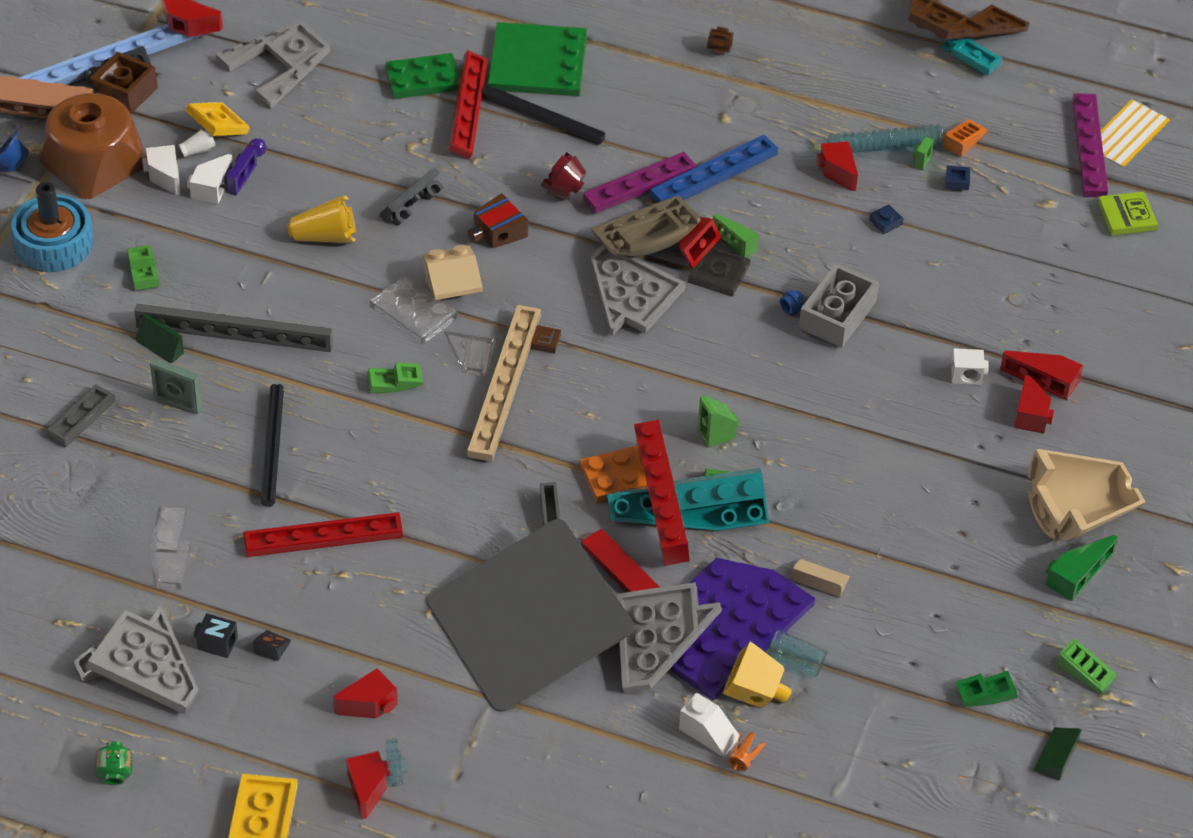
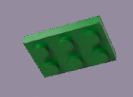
M453 53L385 62L393 99L458 91L460 77Z

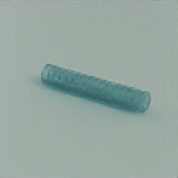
M936 124L935 127L933 125L928 127L923 125L921 128L915 126L914 129L912 127H907V129L901 127L900 130L893 128V131L891 129H886V131L880 129L878 132L872 130L871 133L869 131L864 133L858 131L857 134L851 132L850 135L848 133H843V135L837 133L836 136L829 134L827 143L849 141L852 153H856L857 150L863 152L864 149L866 151H871V149L877 151L878 148L885 150V147L887 149H892V147L899 149L900 146L906 148L907 145L913 147L914 145L921 144L925 136L934 139L933 145L935 143L941 145L944 135L941 125Z

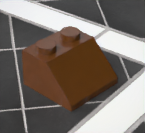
M116 52L90 77V82L101 94L119 100L127 107L130 114L158 88L154 66L120 52Z

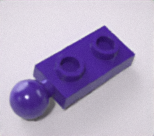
M252 139L242 154L240 153L237 156L232 169H228L225 182L227 183L229 194L237 196L257 166V157L265 154L267 146L262 139Z

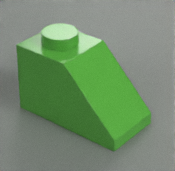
M706 395L700 396L697 430L708 448L735 439L736 429L739 426L736 414L731 413L726 404Z

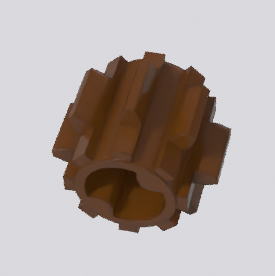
M717 26V29L711 28L707 48L712 49V53L724 55V52L730 53L734 33L729 32V29Z

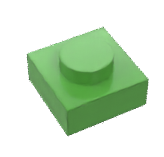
M925 136L922 143L915 146L913 151V157L915 158L914 168L923 171L932 156L934 139Z

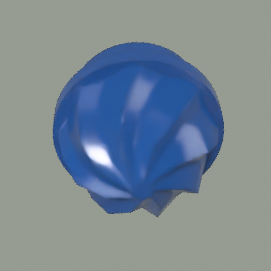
M786 291L779 302L783 311L791 315L801 311L805 300L799 291Z

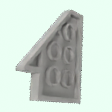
M603 244L591 256L593 273L611 335H614L624 323L646 333L686 288L685 282L633 256L611 254Z
M696 583L616 594L617 599L634 623L633 633L619 642L622 688L624 693L652 689L722 611L720 602L698 605Z
M160 607L149 621L124 610L87 663V669L183 714L187 712L197 697V685L167 617Z

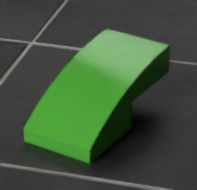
M151 245L127 248L135 290L159 287V278Z
M395 362L393 369L369 368L367 372L370 393L399 392L413 389L423 384L420 364Z

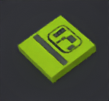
M1144 191L1099 196L1098 204L1111 236L1157 230L1158 222Z

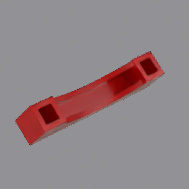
M658 419L634 424L637 449L650 496L663 564L668 566L689 562L688 541L660 421Z

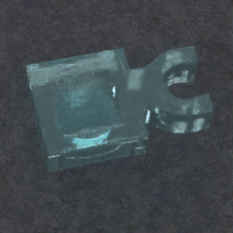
M397 738L386 740V760L390 770L392 787L403 785V773H407L404 756L401 757Z

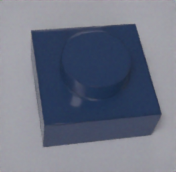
M947 165L945 189L969 190L970 167Z
M889 204L870 213L869 218L883 234L902 226L904 219Z

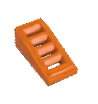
M968 119L944 135L942 147L962 157L987 133L988 129Z

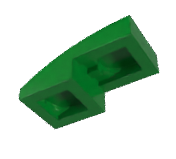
M1009 671L984 679L980 673L956 681V686L964 706L990 705L1018 698Z

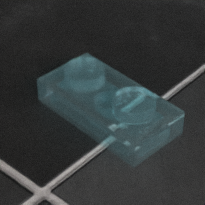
M777 630L767 654L816 677L820 672L828 651L782 630Z

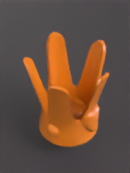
M740 732L736 747L731 751L728 762L734 767L733 771L736 769L746 771L751 765L750 762L764 748L766 743L762 742L749 754L747 753L754 739V732H750L739 747L742 732Z

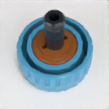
M42 182L36 187L37 197L22 204L12 217L10 224L12 244L16 256L26 266L43 272L63 271L78 265L89 255L94 240L91 216L81 202L66 195L56 194L55 186L52 183Z

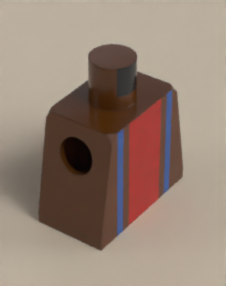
M501 193L475 211L474 227L469 229L467 233L473 243L484 239L491 247L497 248L528 237V219Z

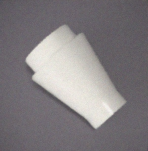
M202 129L185 142L179 144L184 158L189 155L211 151V148L216 146L212 135L207 130L202 131Z

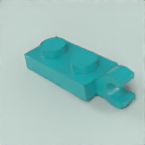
M967 37L962 40L959 38L944 39L946 42L942 45V48L945 51L951 52V55L987 76L1001 65L1002 57Z

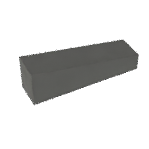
M556 482L540 483V502L544 526L555 519H560Z

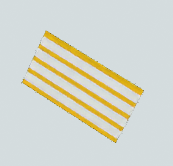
M1131 100L1101 129L1104 156L1125 167L1171 119Z

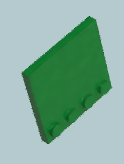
M497 22L488 85L506 92L580 97L587 28Z

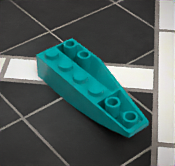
M761 468L674 481L685 528L719 531L769 523ZM647 486L607 494L612 521L655 525Z

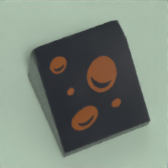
M266 630L253 641L254 652L279 661L290 644L291 639Z

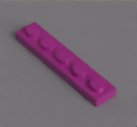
M681 152L583 192V200L597 214L648 193L652 188L697 166L685 152Z

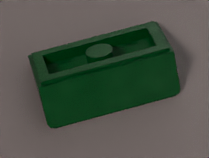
M146 313L142 316L136 335L138 343L169 363H173L184 354L181 335Z
M1054 727L1034 770L1060 781L1079 742L1082 730L1078 728Z

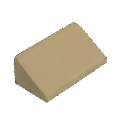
M800 559L794 565L791 574L792 581L837 597H841L850 577Z

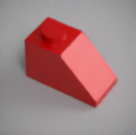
M849 141L821 143L820 153H817L816 160L818 168H822L824 177L850 191H856L858 171Z
M700 217L701 221L687 236L679 241L680 250L690 268H694L721 238L711 218Z
M1025 375L1014 428L1044 434L1046 424H1052L1054 410L1049 409L1051 398L1029 375Z
M378 668L333 696L334 712L340 716L376 719L384 713L391 712L398 705L397 688Z
M379 751L346 759L347 776L362 819L368 818L387 789L386 777H390V770L387 760L382 761Z

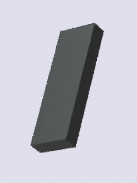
M95 384L45 431L46 437L66 448L116 401L115 395Z

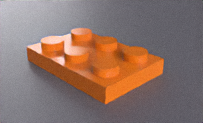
M637 445L580 459L581 470L596 503L608 501L607 494L647 486Z

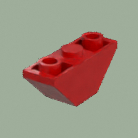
M161 0L162 10L171 31L187 37H194L219 32L223 29L222 11L193 0Z

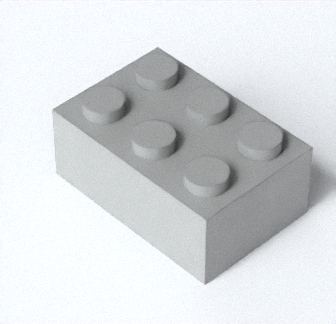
M835 263L801 308L799 329L843 348L875 305L879 282Z

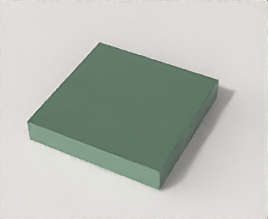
M154 358L150 362L154 398L198 414L202 409L199 374Z

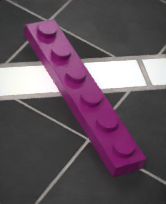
M1073 93L1072 104L1083 197L1099 198V196H1107L1108 186L1096 94Z

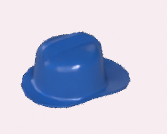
M15 130L0 147V170L3 172H11L18 169L29 155V150L16 137L18 130Z

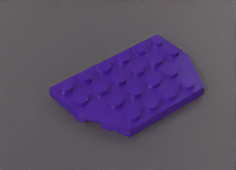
M716 558L689 583H696L698 605L720 602L722 611L670 669L677 676L714 701L723 692L739 652L749 642L755 644L762 651H767L815 605V598L775 570Z

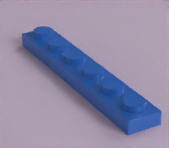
M762 135L652 188L650 196L657 203L677 195L686 200L778 155V147L769 138Z

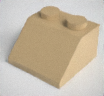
M457 245L453 249H434L429 253L422 254L425 281L435 300L483 292L476 257L470 246Z

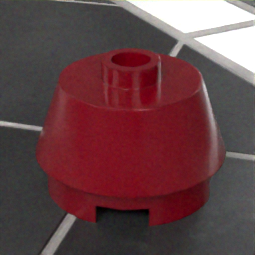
M566 152L551 168V172L548 175L549 178H545L541 186L548 191L547 194L567 200L573 193L577 194L585 184L582 180L587 172L576 155L573 157Z

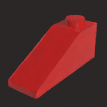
M1005 350L1000 370L1023 381L1025 375H1029L1043 390L1067 400L1080 382L1083 365L1062 355Z

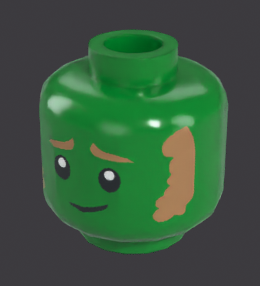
M117 741L108 742L106 746L97 750L95 774L98 778L102 779L104 784L119 785L131 776L132 752L124 747L123 743Z

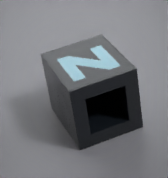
M206 613L201 623L198 622L194 630L197 649L228 658L238 639L237 622Z

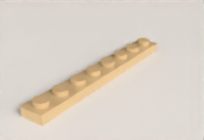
M517 305L467 450L468 457L493 461L531 347V342L541 317V309Z

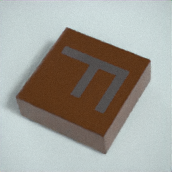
M537 325L531 342V349L555 353L561 337V330Z

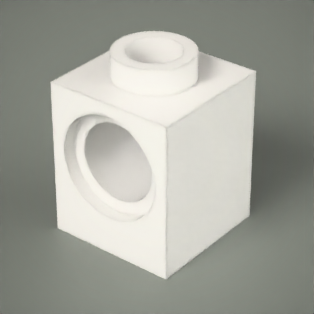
M953 349L951 361L952 384L982 385L983 375H988L989 367L988 360H984V350Z

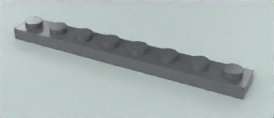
M136 304L134 310L136 328H139L142 316L146 313L176 333L331 352L333 347L332 328Z

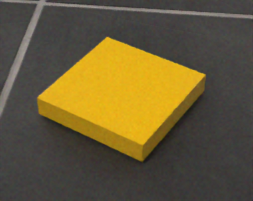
M223 102L187 104L185 109L212 136L244 135L249 132V125Z

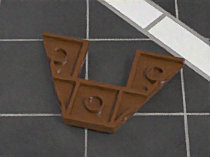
M910 0L908 21L914 23L920 29H926L934 33L935 36L942 39L1024 32L1028 30L1030 24L992 4L970 18L939 3L940 0Z

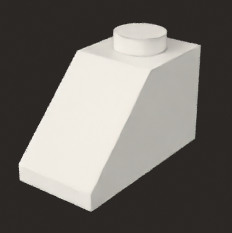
M175 146L146 148L147 158H142L144 172H149L150 182L174 195H181Z
M227 154L196 167L193 175L190 174L187 181V188L190 189L191 199L219 204L227 187L225 182L228 169L233 167L232 155Z
M696 693L680 711L679 730L722 757L737 743L739 734L721 708L700 694Z

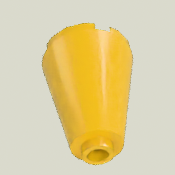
M346 195L339 196L291 217L290 223H287L289 237H293L295 241L354 243L356 238L351 237V234L356 233L351 206L346 207L344 202L349 201Z

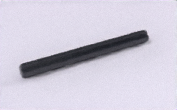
M485 85L481 91L482 97L596 144H602L605 140L606 133L602 130L492 86Z
M272 384L270 386L261 488V504L263 506H273L275 504L284 387L281 384Z

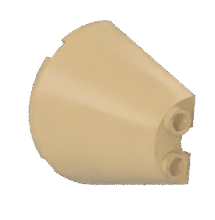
M1036 449L1033 454L1028 471V478H1032V491H1028L1029 501L1038 525L1054 540L1070 541L1141 507L1145 503L1139 489L1131 488L1132 478L1123 462L1044 449Z

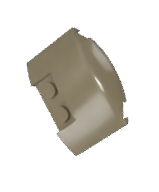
M677 195L592 227L591 230L611 254L642 256L664 250L676 244L687 236L701 220L700 216Z

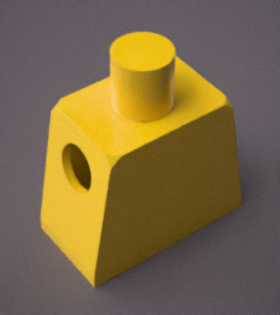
M749 642L739 652L723 694L763 708L772 698L785 703L792 689L780 683L784 667L755 644Z

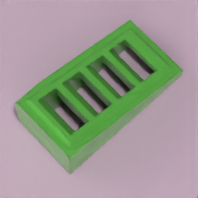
M717 213L713 215V221L723 243L744 259L757 251L759 241L757 233Z
M1072 639L1059 654L1057 667L1100 694L1117 677L1114 671L1075 639ZM1092 668L1094 671L1091 674L1088 673V671ZM1100 674L1104 677L1100 681L1096 680Z

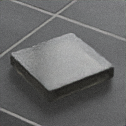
M712 247L691 270L688 276V283L733 297L750 266L751 259Z

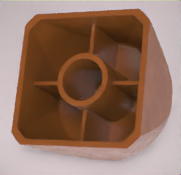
M80 94L63 100L49 113L45 125L40 163L81 199H92L144 169L142 158H147L143 144L129 110L119 100L103 94Z

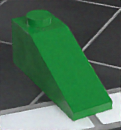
M1113 534L1064 552L1057 560H1052L1046 569V574L1048 575L1045 585L1072 601L1114 554L1118 537Z

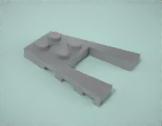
M301 21L276 30L275 35L267 38L260 36L255 38L256 42L245 46L241 43L233 46V50L222 54L219 51L215 54L216 59L230 72L265 50H268L289 70L256 90L257 97L272 109L330 52V45Z

